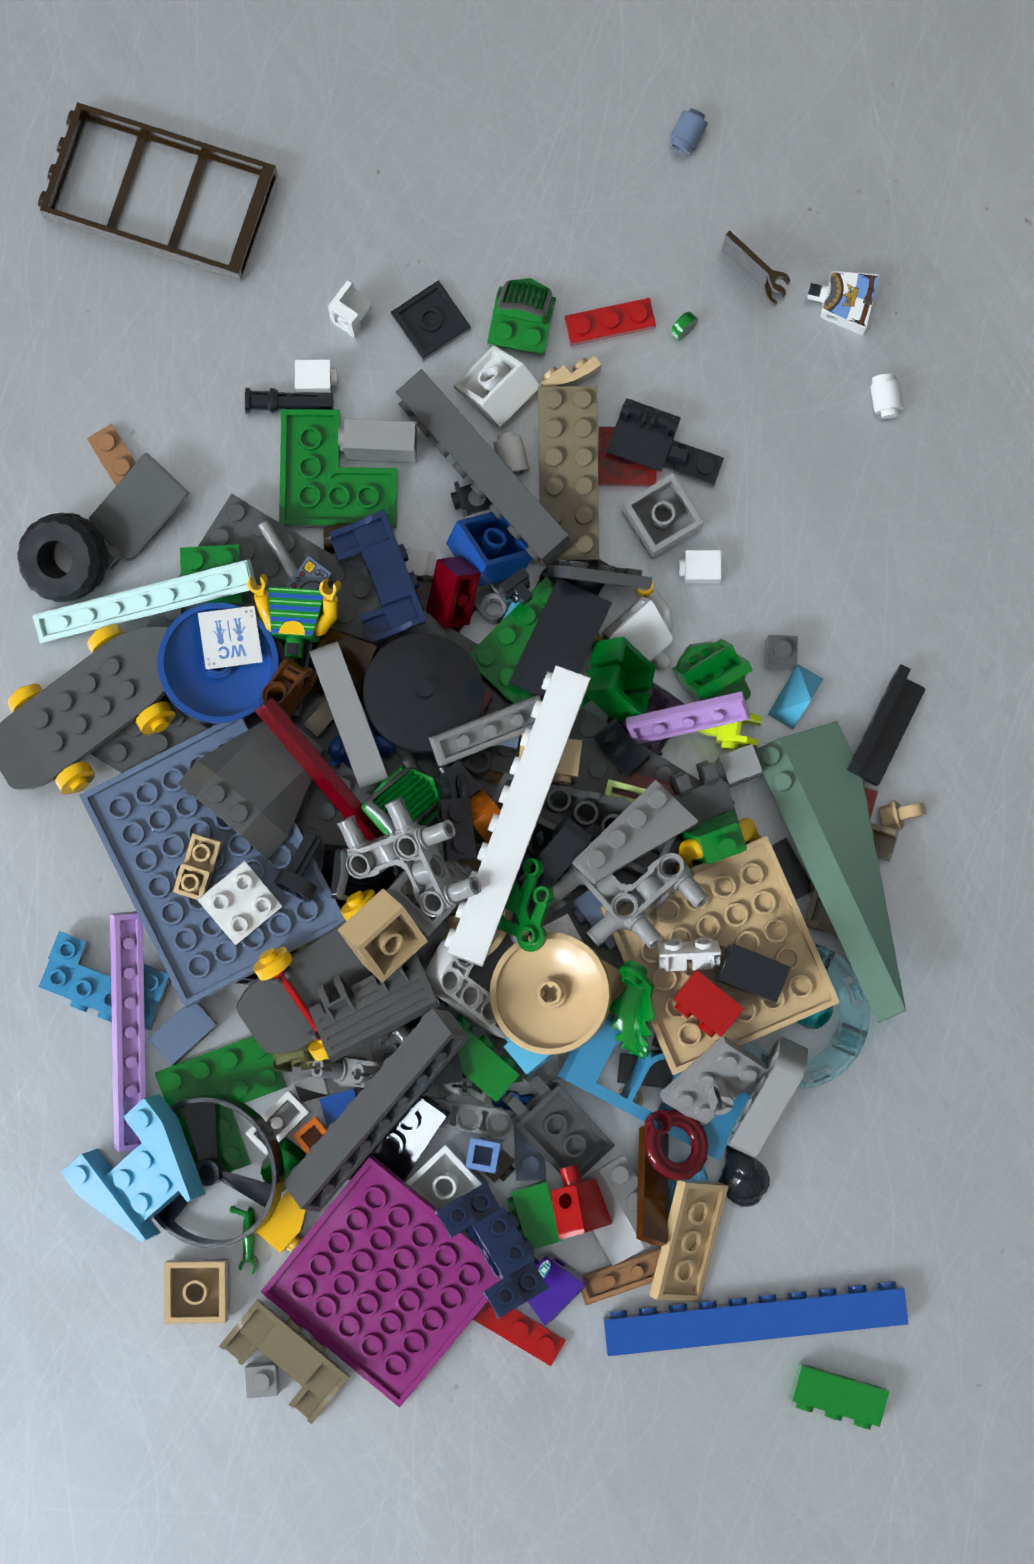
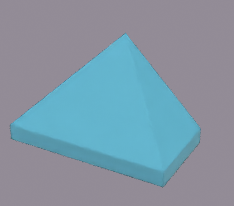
M797 664L768 715L794 729L823 678Z

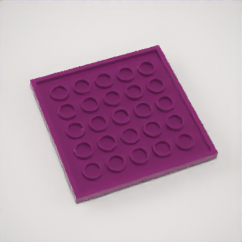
M371 1154L261 1290V1293L400 1408L487 1303L488 1300L486 1296H483L482 1292L499 1281L475 1241L468 1233L463 1231L449 1239L448 1232L439 1217H436L434 1213L438 1209Z

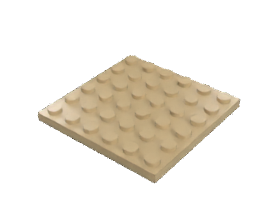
M768 836L746 844L747 850L712 864L702 863L691 868L694 874L693 879L710 897L702 907L696 909L679 890L675 891L647 917L655 929L662 935L663 940L660 943H664L668 939H680L683 942L695 941L702 937L718 940L721 950L720 964L727 946H732L734 943L791 967L777 1003H768L715 981L714 978L719 966H715L714 969L697 970L744 1008L723 1035L739 1046L840 1003ZM624 904L621 907L620 915L628 916L631 914L634 904ZM602 906L600 908L605 917L607 915L605 913L607 909L604 906ZM618 929L612 936L624 964L626 961H633L647 968V977L655 985L651 996L655 1018L649 1022L672 1075L680 1073L721 1038L716 1034L712 1038L697 1027L701 1023L692 1015L687 1019L673 1008L677 1004L672 1000L673 996L694 971L692 969V960H687V970L665 972V969H659L658 957L660 956L658 945L653 949H649L634 931Z

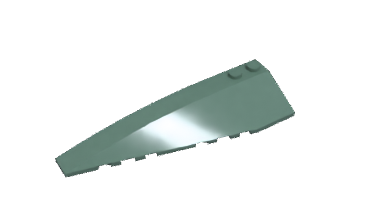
M832 722L781 737L755 749L764 778L878 1024L905 1012V1001L874 843L864 781L861 777L847 770L853 753L838 722Z

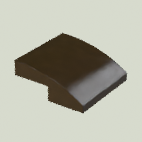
M330 627L327 633L321 636L317 648L338 641L358 698L362 704L365 675L371 661L379 652L380 645ZM312 661L310 668H312V669H314V670L316 671L315 666H314L313 661ZM317 674L316 683L312 689L324 693Z

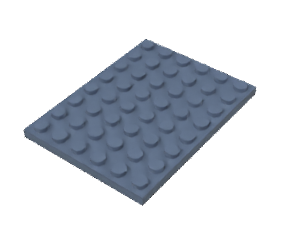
M243 718L234 722L216 724L79 795L185 1008L254 974L253 967L259 960L260 955L271 948L286 947L290 954L345 921L340 913L341 909L336 899L331 898V890L314 857L302 876L318 887L311 902L303 901L283 891L273 883L281 868H287L304 838L295 820L288 839L268 860L229 825L178 784L199 759L249 730ZM192 833L223 841L207 891L245 861L283 906L237 945L231 941L198 900L173 892L180 865L184 862Z

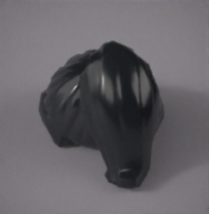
M727 1145L726 1163L718 1182L729 1186L726 1196L734 1204L740 1207L754 1206L760 1202L761 1197L768 1190L770 1184L768 1171L756 1158Z

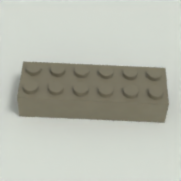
M597 386L538 387L539 502L575 542L550 565H559V560L586 562L588 566H598ZM540 559V567H547L543 560Z

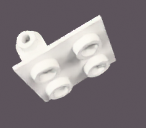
M245 861L197 899L235 945L283 907Z

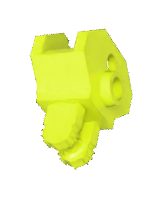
M750 713L749 720L698 732L706 736L717 737L716 743L722 744L721 749L733 751L753 744L754 749H757L759 740L741 736L740 731L741 725L760 726L762 716Z

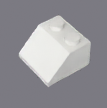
M494 345L453 385L486 419L499 427L509 421L513 414L526 401L531 399L538 390V387H541L522 362Z

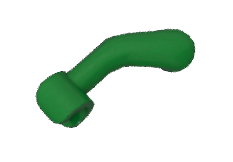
M236 1206L230 1207V1213L245 1217L243 1233L255 1224L254 1210L251 1206H249L247 1211L236 1208ZM254 1234L243 1240V1259L239 1264V1269L242 1270L244 1263L250 1262L253 1265L251 1275L259 1267V1261L254 1256Z

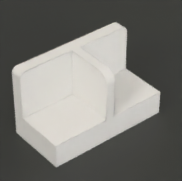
M348 279L328 305L331 322L355 338L361 330V320L371 308V301L355 290L353 282Z

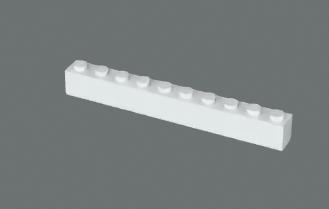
M555 666L554 672H547L541 688L546 690L543 701L537 700L531 714V717L536 718L532 730L526 728L520 743L525 749L521 758L515 756L509 774L514 775L511 786L504 785L499 798V802L503 803L500 815L494 813L488 827V831L493 832L489 844L482 843L477 857L478 860L482 861L478 872L472 870L470 877L475 876L478 878L481 884V892L469 897L467 901H460L455 917L460 918L457 929L450 928L444 945L449 947L448 954L481 967L484 965L590 683L589 677L559 666Z

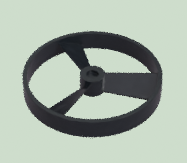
M202 1095L174 1104L170 1107L174 1113L183 1107L199 1160L196 1164V1169L202 1185L211 1186L223 1182L265 1207L257 1222L249 1230L236 1238L225 1240L199 1237L186 1231L174 1221L190 1203L181 1194L159 1212L154 1219L170 1235L192 1246L220 1248L248 1238L260 1230L271 1218L279 1204L283 1191L284 1161L274 1132L254 1109L239 1100L227 1096ZM215 1103L235 1110L244 1116L258 1131L269 1153L272 1168V1184L227 1172L225 1161L218 1157Z

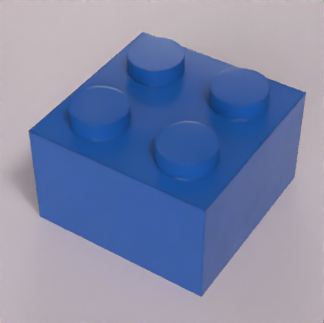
M493 512L458 520L446 542L454 557L461 556L481 572L478 587L506 580L522 567L526 570L532 558L525 550L529 546L523 538L517 541L507 529L511 525L507 519L503 517L499 520Z

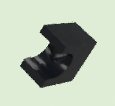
M733 943L732 946H727L714 980L768 1003H777L791 967Z

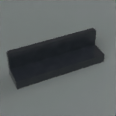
M902 664L899 665L893 674L847 768L848 771L874 786H878L881 783L925 692L923 686L907 679L911 669Z

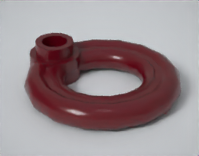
M676 1109L658 1110L648 1114L644 1123L646 1129L644 1144L647 1158L653 1168L665 1178L676 1181L690 1179L700 1172L707 1160L709 1148L707 1135L701 1123L696 1119L685 1116ZM654 1120L658 1124L657 1128L654 1126ZM671 1127L682 1128L691 1140V1153L683 1162L671 1161L663 1151L662 1137L670 1131Z

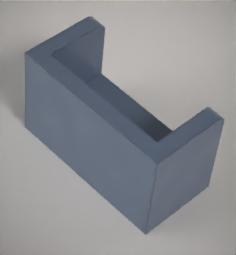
M198 1002L188 1008L183 1006L154 1032L148 1040L171 1065H176L215 1030L219 1024Z

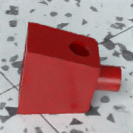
M577 1164L560 1169L564 1187L551 1191L559 1240L611 1225L612 1221L597 1181L590 1179L582 1182Z

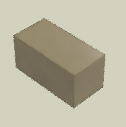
M327 699L303 724L318 739L335 721Z

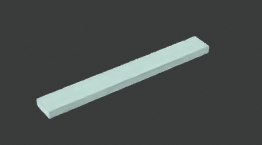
M249 559L34 614L33 619L39 642L44 643L99 629L104 626L119 624L249 591L247 582L250 576L253 575L255 584L256 580Z

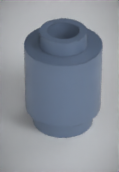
M690 108L689 111L683 110L670 135V146L684 154H690L692 149H696L708 125L707 121L704 120L705 115L693 108Z

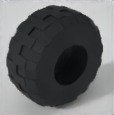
M55 513L38 519L26 529L19 542L17 561L20 573L32 591L44 599L54 602H67L90 594L101 584L108 568V549L100 530L90 520L74 513ZM58 541L63 543L72 555V565L68 573L62 571L54 559V549Z

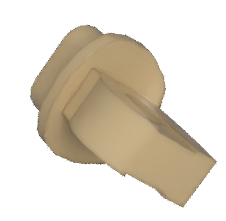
M891 800L890 805L879 807L883 826L888 828L897 827L898 831L903 829L904 820L927 814L925 803L901 807L898 802Z

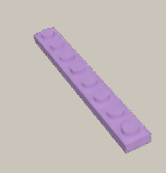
M137 911L110 913L114 1150L117 1152L133 1151L142 1143L123 1117L140 1101L146 1098L143 923Z

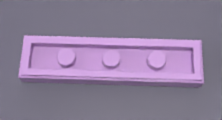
M741 691L627 717L626 726L631 738L637 744H643L749 720L750 711Z

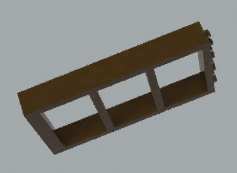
M77 102L75 110H71L67 117L66 126L68 130L66 136L61 137L57 146V154L59 156L56 164H51L49 168L47 190L41 192L38 200V207L43 217L241 281L278 176L276 165ZM87 122L137 138L107 226L56 210ZM147 142L198 157L168 245L117 229ZM208 161L259 177L229 265L178 249Z

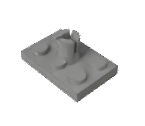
M722 1036L660 1092V1096L664 1103L685 1116L698 1120L704 1127L716 1115H723L731 1111L732 1105H734L733 1100L764 1074L767 1068L765 1062L727 1037Z

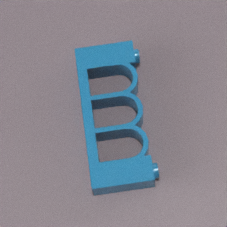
M608 1014L599 1032L588 1043L569 1053L558 1077L645 1122L647 1115L651 1111L632 1101L650 1067L659 1060H665L664 1054L661 1050L651 1051L650 1048H647L649 1050L648 1057L645 1059L638 1057L620 1095L596 1083L613 1049L617 1044L621 1043L615 1039V1036L621 1033V1031L614 1030L610 1026L616 1017ZM682 1072L675 1074L673 1076V1080L677 1078ZM742 1092L733 1100L734 1105H732L731 1111L723 1115H716L703 1127L707 1135L709 1156L720 1160L727 1147L730 1131L750 1098V1095ZM663 1101L658 1110L674 1109ZM654 1120V1126L657 1128L658 1124ZM671 1127L667 1134L692 1146L688 1134L682 1128Z

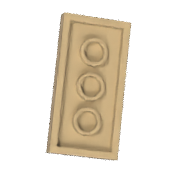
M677 1181L667 1221V1244L661 1246L649 1296L656 1300H701L728 1185L710 1181Z

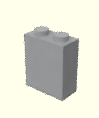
M344 419V427H339L338 429L340 451H344L346 460L416 463L418 436L416 422Z

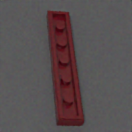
M274 699L267 700L254 710L344 818L355 815V819L365 839L371 841L385 835L363 812L361 808L362 803Z

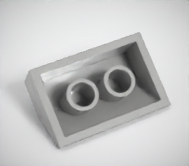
M625 1155L613 1159L581 1179L582 1182L590 1179L597 1181L609 1212L612 1224L592 1230L612 1266L652 1245L636 1239L638 1177Z

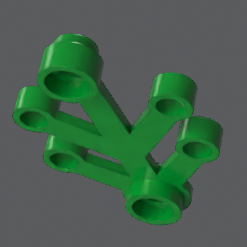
M529 858L524 862L523 872L525 878L520 889L516 879L505 909L516 913L519 924L506 920L502 914L497 930H502L517 937L519 946L527 952L538 951L544 946L547 934L542 924L548 906L554 900V891L550 887L539 886L534 890L538 877L544 871V865L541 860ZM533 863L536 865L534 873L531 872V865ZM543 891H545L547 895L544 901L541 898V894ZM533 894V899L537 904L532 916H530L528 906ZM529 932L532 933V939L530 942L528 940Z

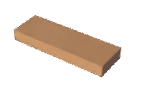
M661 1247L627 1258L614 1266L610 1264L582 1274L590 1281L581 1291L585 1305L653 1283Z

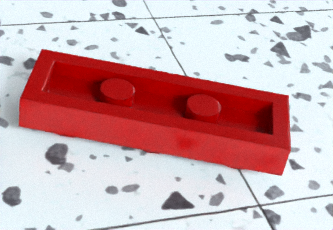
M650 298L565 315L564 318L570 346L656 328Z
M489 1301L473 1318L474 1321L549 1366L553 1364L566 1341L565 1338L517 1309L497 1319L496 1313Z

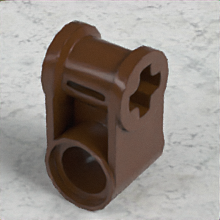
M292 656L285 658L269 683L264 687L261 694L262 701L266 702L272 698L288 716L292 715L307 692L316 683L317 672L312 668L301 666L298 664V660Z

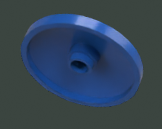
M207 603L187 610L169 626L159 646L157 671L165 694L181 712L202 722L215 724L229 723L253 713L255 709L264 703L261 698L262 691L278 670V652L274 639L263 622L257 617L263 662L206 670L198 613L241 608L233 604Z

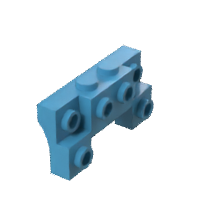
M59 931L48 959L50 960L39 987L72 1000L70 1006L84 1012H87L88 1007L99 1011L97 1017L112 1022L111 976L80 965L89 942ZM144 964L145 1029L152 1030L170 978L168 973Z

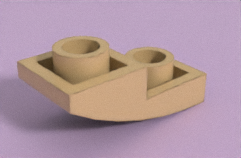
M593 356L589 360L583 358L572 368L573 373L565 365L559 369L553 367L543 375L542 379L544 381L541 382V387L577 386L601 371L602 364Z
M192 833L185 860L180 865L173 889L174 893L196 900L206 893L221 852L223 841Z

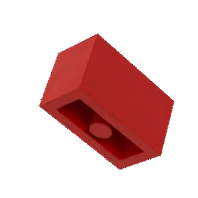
M697 970L692 972L672 998L677 1003L673 1008L687 1019L691 1015L701 1022L697 1027L711 1038L715 1034L718 1037H722L744 1010L740 1004Z

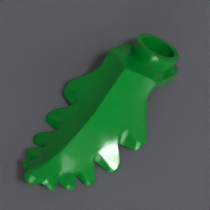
M626 961L625 965L621 966L618 974L622 977V982L626 984V988L610 1005V1011L618 1015V1018L613 1020L610 1026L614 1030L621 1031V1033L615 1036V1039L618 1042H624L621 1045L623 1049L630 1050V1054L645 1059L649 1053L647 1049L649 1048V1042L645 1036H651V1029L647 1022L653 1021L655 1018L651 997L655 985L647 977V968L639 963Z

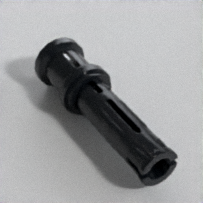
M246 387L245 414H250L251 411H269L270 414H275L281 409L333 410V393L278 392V389L270 388L269 391H253L250 387Z

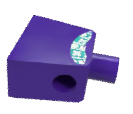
M552 1253L546 1255L540 1262L536 1258L533 1261L549 1288L528 1301L545 1326L551 1323L590 1283L586 1277Z

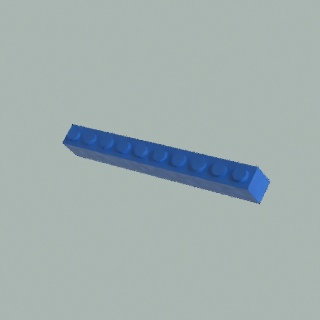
M896 1281L879 1282L878 1288L866 1289V1284L848 1286V1291L836 1292V1288L832 1287L818 1289L817 1295H807L806 1291L788 1292V1298L777 1299L776 1294H765L758 1296L759 1301L747 1302L746 1297H736L728 1299L729 1304L717 1305L716 1300L699 1302V1307L687 1308L686 1303L669 1305V1310L657 1311L655 1306L639 1308L638 1314L627 1315V1310L609 1311V1317H603L607 1355L617 1356L908 1325L905 1289L902 1286H896Z

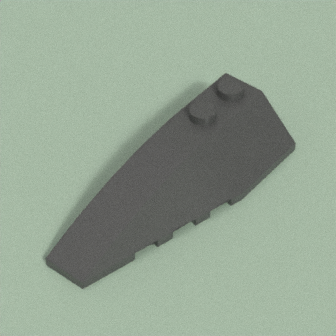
M504 773L492 797V800L502 807L503 803L499 802V798L504 785L511 786L514 775ZM551 784L536 825L552 832L566 816H569L592 834L591 840L584 848L586 849L633 802L624 798L574 789L560 784ZM674 839L663 843L643 857L630 862L622 869L641 877L648 871L647 867L669 852Z

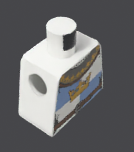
M834 271L830 275L828 285L815 282L810 283L807 299L823 303L820 314L822 319L863 335L867 328L879 275Z

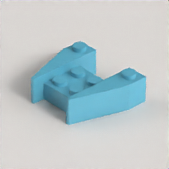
M160 1094L144 1098L123 1117L142 1143L116 1167L112 1168L99 1149H95L81 1154L61 1172L79 1197L141 1242L158 1236L161 1233L151 1219L180 1194L187 1202L203 1197L206 1194L179 1119Z

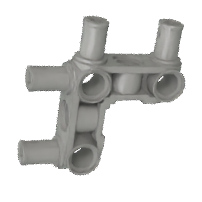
M403 797L394 799L384 805L396 829L390 834L371 841L365 839L355 819V815L337 823L348 846L346 849L348 855L346 868L349 874L354 878L362 879L380 874L390 866H401L402 869L406 870L414 887L413 893L416 900L420 904L422 911L428 916H439L444 911L457 907L460 900L481 892V884L475 876L456 883L453 882L436 845L455 836V828L452 822L446 820L430 827L419 825V823L413 821L405 806Z
M666 853L647 867L648 871L632 885L621 884L613 874L593 884L571 864L567 868L568 871L551 887L554 891V896L561 902L580 884L582 886L586 885L607 909L605 912L607 915L586 932L598 947L618 929L634 931L649 949H653L663 940V937L647 919L652 911L675 891L679 890L696 909L702 907L710 898L693 879L692 869L676 853ZM670 864H680V870L677 874L672 876L666 874V869ZM624 904H634L631 914L628 916L620 915L621 907Z
M344 1056L334 1062L331 1060H314L312 1066H318L321 1069H311V1072L316 1078L332 1079L338 1086L362 1089L365 1083L383 1066L384 1061L373 1062L364 1058ZM463 1077L462 1082L433 1086V1082H431L420 1096L424 1097L426 1095L429 1098L446 1099V1097L452 1094L467 1097L470 1095L471 1089H465L463 1086H472V1082L467 1077Z

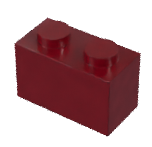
M461 556L437 559L426 613L431 615L432 618L445 628L470 625L481 572Z

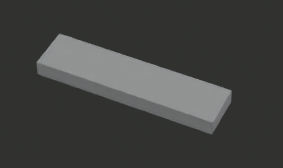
M535 695L428 737L438 766L446 765L522 735L526 728L532 730L536 718L531 717L536 701H541L540 695Z

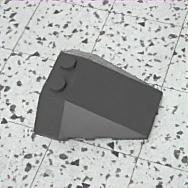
M262 721L199 759L178 784L242 836L247 843L266 859L270 860L288 839L296 815L303 804L302 801L309 785H311L312 778ZM299 729L320 755L323 756L324 748Z

